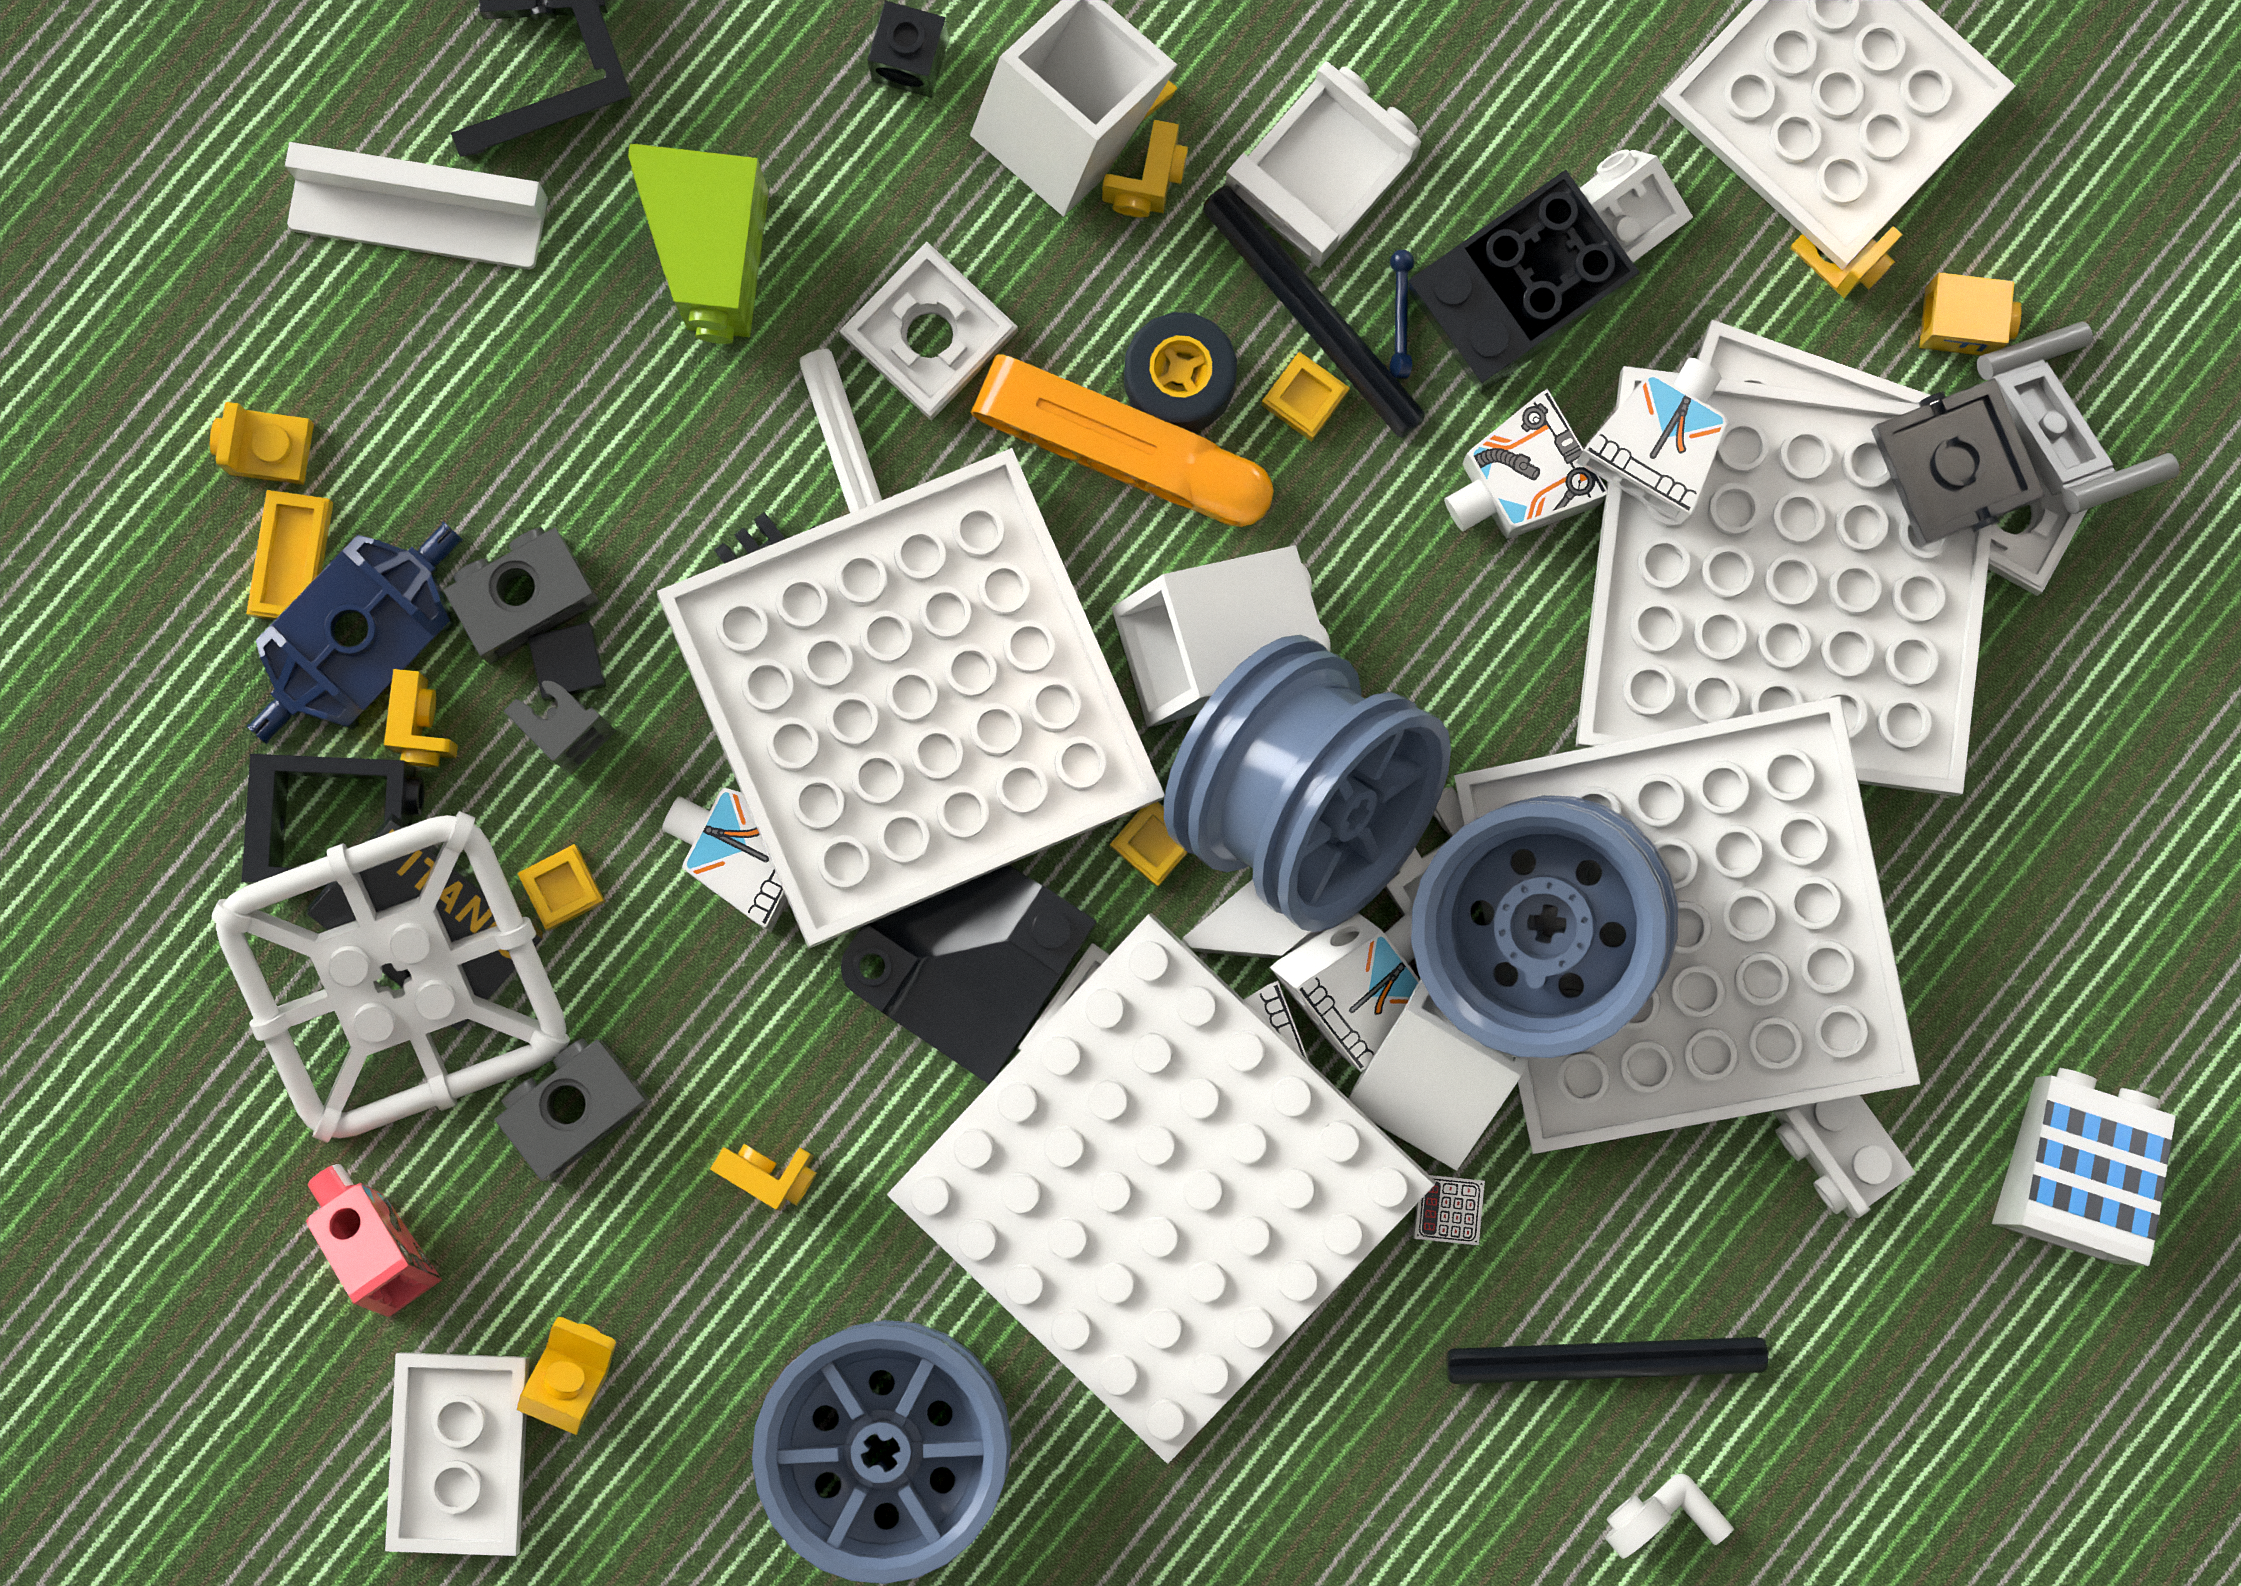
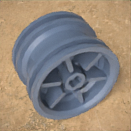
M1301 634L1281 637L1261 647L1234 669L1200 710L1183 739L1171 768L1164 796V821L1168 835L1178 846L1188 853L1195 854L1212 869L1230 872L1244 869L1248 866L1253 868V882L1257 896L1266 906L1276 913L1284 914L1291 923L1301 930L1319 932L1334 928L1353 917L1381 892L1393 879L1419 842L1441 798L1448 775L1451 753L1449 733L1439 718L1427 711L1418 709L1414 702L1404 696L1387 692L1375 694L1366 699L1361 697L1358 673L1351 663L1340 655L1329 652L1318 641Z
M1541 795L1511 802L1463 826L1437 851L1420 880L1412 908L1411 944L1419 976L1433 1002L1460 1031L1486 1047L1518 1057L1554 1058L1585 1051L1614 1036L1639 1013L1669 969L1678 939L1679 905L1671 873L1656 846L1632 821L1606 805L1576 796ZM1519 849H1527L1535 856L1536 865L1529 874H1518L1512 867V856ZM1587 859L1596 861L1602 869V876L1599 882L1591 886L1582 884L1576 875L1578 865ZM1485 900L1492 905L1494 918L1490 924L1479 925L1472 919L1471 907L1476 901ZM1549 904L1559 908L1556 917L1566 918V927L1557 930L1552 938L1544 936L1542 934L1544 925H1535L1534 915L1543 913L1547 910ZM1608 922L1620 923L1626 931L1625 941L1617 947L1605 945L1600 938L1601 928ZM1509 962L1517 968L1518 980L1514 985L1503 986L1496 980L1494 969L1497 964ZM1574 973L1581 977L1584 983V990L1579 996L1568 997L1560 991L1559 979L1564 974Z
M881 1320L853 1325L813 1344L784 1369L767 1393L757 1419L754 1432L752 1464L757 1494L773 1527L793 1551L820 1570L844 1579L886 1584L918 1578L948 1564L974 1542L992 1516L1007 1477L1012 1437L1007 1407L995 1380L972 1351L948 1334L922 1324ZM877 1370H886L894 1377V1388L886 1395H878L870 1388V1376ZM937 1400L947 1402L953 1411L951 1421L944 1426L933 1424L927 1415L929 1405ZM828 1405L836 1409L839 1421L834 1429L823 1431L814 1424L813 1415L820 1406ZM877 1434L882 1441L893 1437L898 1442L900 1449L892 1455L898 1462L895 1466L889 1468L882 1460L874 1464L868 1460L865 1452L873 1447L868 1440L869 1436ZM938 1467L949 1468L955 1476L954 1487L947 1493L937 1492L930 1484L931 1473ZM832 1472L840 1478L841 1489L836 1496L825 1498L818 1494L815 1482L820 1474ZM882 1503H891L899 1511V1521L893 1528L883 1529L874 1520V1511Z

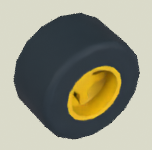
M1172 312L1152 319L1134 335L1126 351L1124 387L1131 407L1190 432L1209 427L1225 413L1235 393L1237 358L1232 343L1216 323L1195 313Z

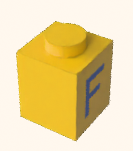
M1939 272L1925 287L1919 348L1981 356L2003 349L2009 343V339H2016L2021 322V303L2013 301L2014 281Z

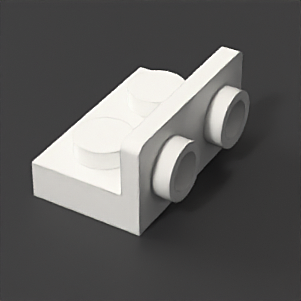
M1636 150L1618 151L1602 161L1596 169L1598 175L1580 187V190L1632 262H1635L1693 218L1658 157Z
M1860 1095L1779 1109L1773 1112L1782 1124L1775 1130L1778 1138L1797 1161L1806 1157L1820 1177L1813 1183L1815 1189L1835 1214L1844 1210L1848 1217L1860 1218L1870 1211V1205L1916 1173Z

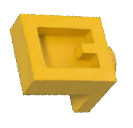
M226 402L223 417L215 418L212 424L210 452L216 456V464L229 475L304 485L314 423L309 418L249 411L239 403Z
M393 669L384 746L393 752L401 753L400 760H405L413 766L436 768L439 767L440 757L456 758L458 745L450 739L422 736L423 727H432L436 711V691L434 689H427L428 679L418 671Z
M743 1144L738 1154L723 1147L710 1168L713 1172L779 1211L782 1210L787 1201L797 1206L817 1172L808 1168L814 1155L800 1147L780 1179L771 1175L777 1163L746 1144Z
M557 1317L551 1327L546 1349L520 1394L517 1410L577 1435L607 1378L616 1341L600 1333L592 1326L578 1324L564 1317Z

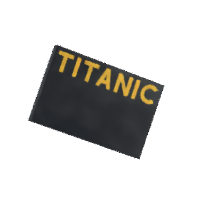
M392 813L368 841L408 827V825ZM432 845L359 872L376 912L419 897L440 850ZM455 863L436 904L451 942L497 926L478 880ZM337 881L329 883L308 906L307 915L327 930L356 920L343 888ZM532 923L536 932V936L532 941L536 947L543 939V931ZM501 949L461 964L474 995L485 1000L516 969L509 951ZM392 963L382 965V973L404 988V980L411 976L408 969L397 971ZM469 1019L454 1023L451 1026L459 1031Z

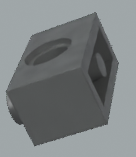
M542 527L520 535L509 544L510 553L490 564L484 558L466 565L454 574L453 578L456 583L443 589L478 654L490 665L529 643L528 637L550 632L601 603L565 538L556 527L547 532ZM520 576L533 578L535 589L529 601L519 606L506 604L504 594L510 581Z
M584 1038L579 1039L553 1060V1063L558 1068L553 1074L540 1084H537L533 1078L526 1080L507 1094L501 1101L507 1109L494 1120L541 1181L553 1180L652 1102L606 1041L596 1039L589 1045ZM576 1087L584 1095L586 1101L585 1111L579 1120L566 1124L555 1113V1099L563 1089Z

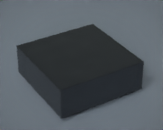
M590 622L528 637L541 697L544 701L555 698L545 692L542 687L543 681H552L559 684L570 695L607 686L593 625Z

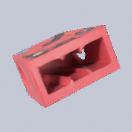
M335 1164L322 1170L308 1182V1187L321 1208L308 1217L306 1220L307 1226L353 1304L390 1317L442 1281L401 1218L382 1193L362 1183L354 1185L341 1164Z

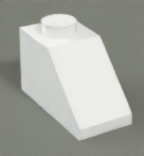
M1252 879L1185 935L1182 942L1192 952L1280 959L1288 951L1297 949L1323 931L1311 932L1301 930L1291 923L1284 914L1276 913L1266 906L1257 896Z

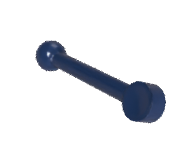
M1405 249L1395 251L1390 258V266L1396 272L1395 354L1391 358L1389 370L1395 378L1407 379L1412 370V359L1407 354L1408 272L1414 267L1415 261L1414 256Z

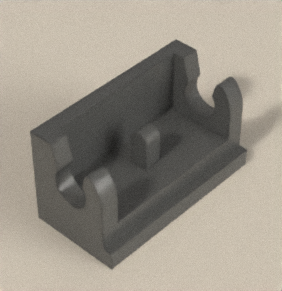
M543 681L542 687L545 692L553 696L558 703V709L555 707L548 709L547 717L549 719H543L536 715L531 707L518 699H515L504 712L554 763L572 775L617 731L592 707L586 710L562 686L552 681Z

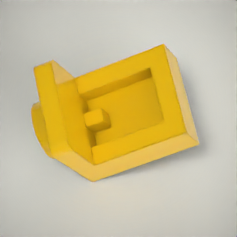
M1154 120L1142 180L1105 174L1102 186V200L1112 203L1114 211L1132 217H1148L1150 211L1164 213L1170 182L1182 184L1188 147L1177 145L1179 124Z

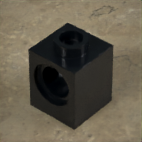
M885 0L867 59L872 82L932 98L949 42L946 17Z

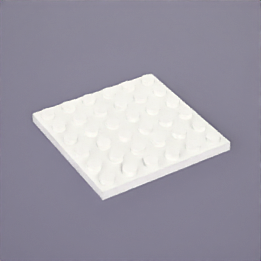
M1623 366L1620 371L1616 411L1649 373L1656 374L1672 384L1679 373ZM1721 379L1706 404L1724 414L1728 418V422L1696 506L1681 525L1607 481V494L1604 503L1575 747L1588 748L1841 696L1859 784L1951 796L1963 794L1992 526L1989 525L1977 532H1973L1972 528L1920 547L1871 431L1879 423L1920 408L1919 404Z
M1012 448L657 591L659 601L809 949L1161 801L1165 796Z
M1841 696L1454 775L1464 826L1511 802L1541 795L1576 796L1606 805L1632 821L1656 846L1671 873L1679 905L1678 939L1669 969L1639 1013L1614 1036L1585 1051L1554 1058L1530 1057L1518 1081L1533 1154L1920 1084ZM1519 849L1512 856L1511 864L1514 871L1518 874L1526 875L1534 870L1536 859L1531 851ZM1587 859L1582 861L1576 869L1577 879L1584 885L1591 886L1596 884L1602 876L1601 866L1594 860ZM1480 900L1485 925L1490 924L1494 918V909L1489 902ZM1550 904L1543 913L1534 915L1535 925H1544L1542 934L1552 938L1557 930L1566 927V918L1556 917L1559 908ZM1608 922L1602 926L1600 938L1605 945L1617 947L1625 941L1626 931L1620 923ZM1501 962L1496 965L1494 969L1496 980L1501 985L1512 986L1517 982L1518 971L1516 967L1509 962ZM1567 973L1559 979V989L1568 997H1577L1584 990L1583 980L1577 974Z
M1150 913L887 1195L1168 1464L1431 1190L1436 1181L1158 918Z

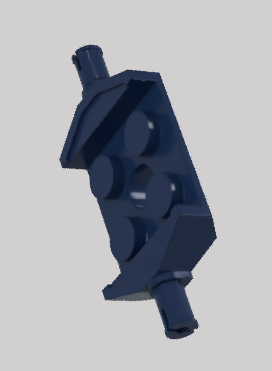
M444 521L419 547L418 551L413 547L407 551L373 538L357 535L255 640L262 663L274 687L270 694L275 698L250 724H247V727L253 733H256L260 740L268 744L269 740L290 720L292 715L297 717L300 713L354 730L360 724L357 719L392 683L393 669L405 670L443 629L449 631L454 626L436 577L433 574L437 571L435 568L437 564L439 565L463 539ZM348 613L363 614L367 619L369 627L364 641L354 647L341 646L335 637V626L338 620Z

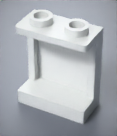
M1327 61L1317 70L1316 79L1250 155L1246 156L1243 153L1228 169L1225 186L1230 187L1252 212L1318 268L1323 265L1417 158L1421 145L1420 139L1415 136L1418 132L1416 126L1405 114L1394 107H1389L1387 111L1368 96L1370 93L1369 87L1355 72L1347 67H1342L1338 71Z
M1420 979L1403 1012L1367 1068L1362 1071L1348 1099L1373 1123L1457 1171L1521 1078L1530 1057H1518L1486 1047L1460 1031L1435 1005L1423 981Z

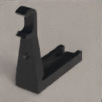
M597 0L569 1L594 69L596 71L604 69L606 76L601 80L451 132L460 157L486 152L485 149L633 97Z

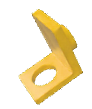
M1893 226L1878 242L1872 239L1843 270L1835 263L1823 260L1819 256L1816 246L1803 234L1791 245V250L1837 293L1845 298L1860 282L1869 290L1891 268L1895 261L1887 253L1903 234Z

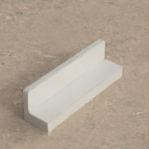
M289 142L285 167L295 178V185L287 224L293 232L528 270L536 266L548 197L539 182Z

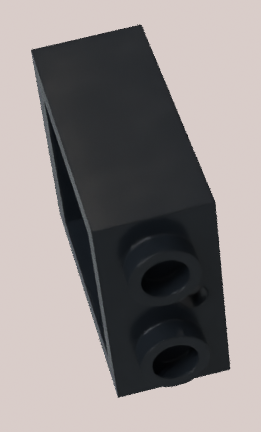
M250 754L241 882L250 885L294 869L282 867L289 775L387 780L384 822L393 813L408 826L413 823V815L420 816L423 811L425 797L423 778L415 777L416 767L405 760ZM328 884L312 890H323Z

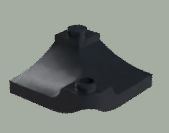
M1006 865L862 926L844 952L841 961V974L846 986L858 997L987 1084H990L996 1078L1061 981V977L1096 927L1097 921L1045 886L1040 885L1010 865ZM871 955H877L885 962L884 973L877 979H868L861 972L863 960Z

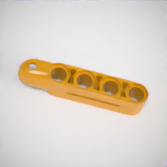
M999 354L995 356L971 411L973 417L999 431L1229 526L1243 527L1254 524L1263 518L1271 507L1274 493L1272 480L1265 469L1255 462L1221 449L1215 443L1195 433L1009 356Z

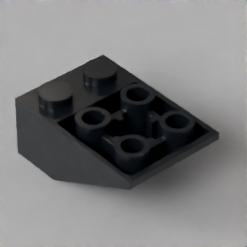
M1564 170L1408 281L1410 295L1478 391L1483 394L1533 359L1638 276L1640 272L1568 171Z

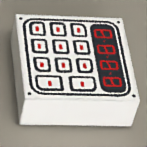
M1429 1175L1436 1183L1416 1204L1413 1239L1479 1245L1485 1181Z

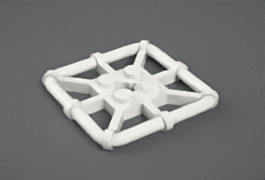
M459 811L456 817L446 815L429 818L351 848H347L343 843L327 849L326 857L247 885L230 895L228 899H220L217 902L211 916L216 922L219 944L252 1013L253 1019L249 1025L256 1040H264L298 1115L307 1127L314 1130L313 1138L328 1143L331 1137L340 1139L357 1136L435 1106L441 1111L457 1105V1098L538 1069L567 1048L570 1038L566 1034L564 1014L532 941L536 936V932L531 920L528 917L521 916L491 843L482 830L474 825L475 817ZM444 842L420 896L376 912L359 872ZM464 849L497 926L451 942L436 904L459 854ZM337 881L343 888L356 920L318 934L258 909ZM244 933H251L311 957L325 989L277 1006ZM500 949L508 950L538 1020L475 996L461 964ZM392 963L397 971L408 969L411 976L404 980V988L392 990L389 986H381L377 982L382 977V965ZM335 1011L351 1047L323 1105L288 1029L291 1026ZM465 1019H470L530 1044L448 1074L430 1032ZM410 1040L428 1082L348 1112H342L367 1056Z

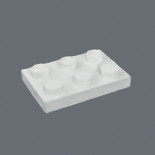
M396 1353L385 1551L504 1556L520 1554L527 1414L518 1411L517 1406L520 1394L528 1382L530 1357Z

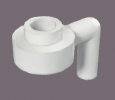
M1676 1474L1646 1501L1642 1502L1635 1494L1621 1504L1606 1519L1613 1529L1607 1534L1605 1539L1619 1556L1624 1559L1657 1534L1671 1519V1514L1680 1506L1714 1545L1723 1541L1734 1528L1689 1476Z

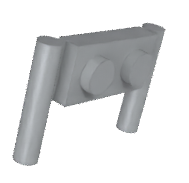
M2078 322L1982 355L1977 360V369L1980 376L1985 380L1996 379L2034 468L2052 496L2063 493L2062 501L2064 507L2071 514L2082 512L2164 482L2179 474L2178 461L2170 453L2115 471L2112 467L2114 464L2049 364L2044 362L2045 360L2089 346L2092 343L2093 334L2090 326L2085 322Z

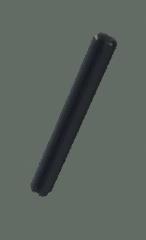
M1223 186L1211 194L1203 204V210L1207 217L1391 430L1401 438L1412 433L1425 418L1422 408L1230 187Z
M1759 1337L1453 1348L1447 1352L1446 1366L1449 1382L1454 1384L1763 1373L1768 1367V1348L1765 1339Z

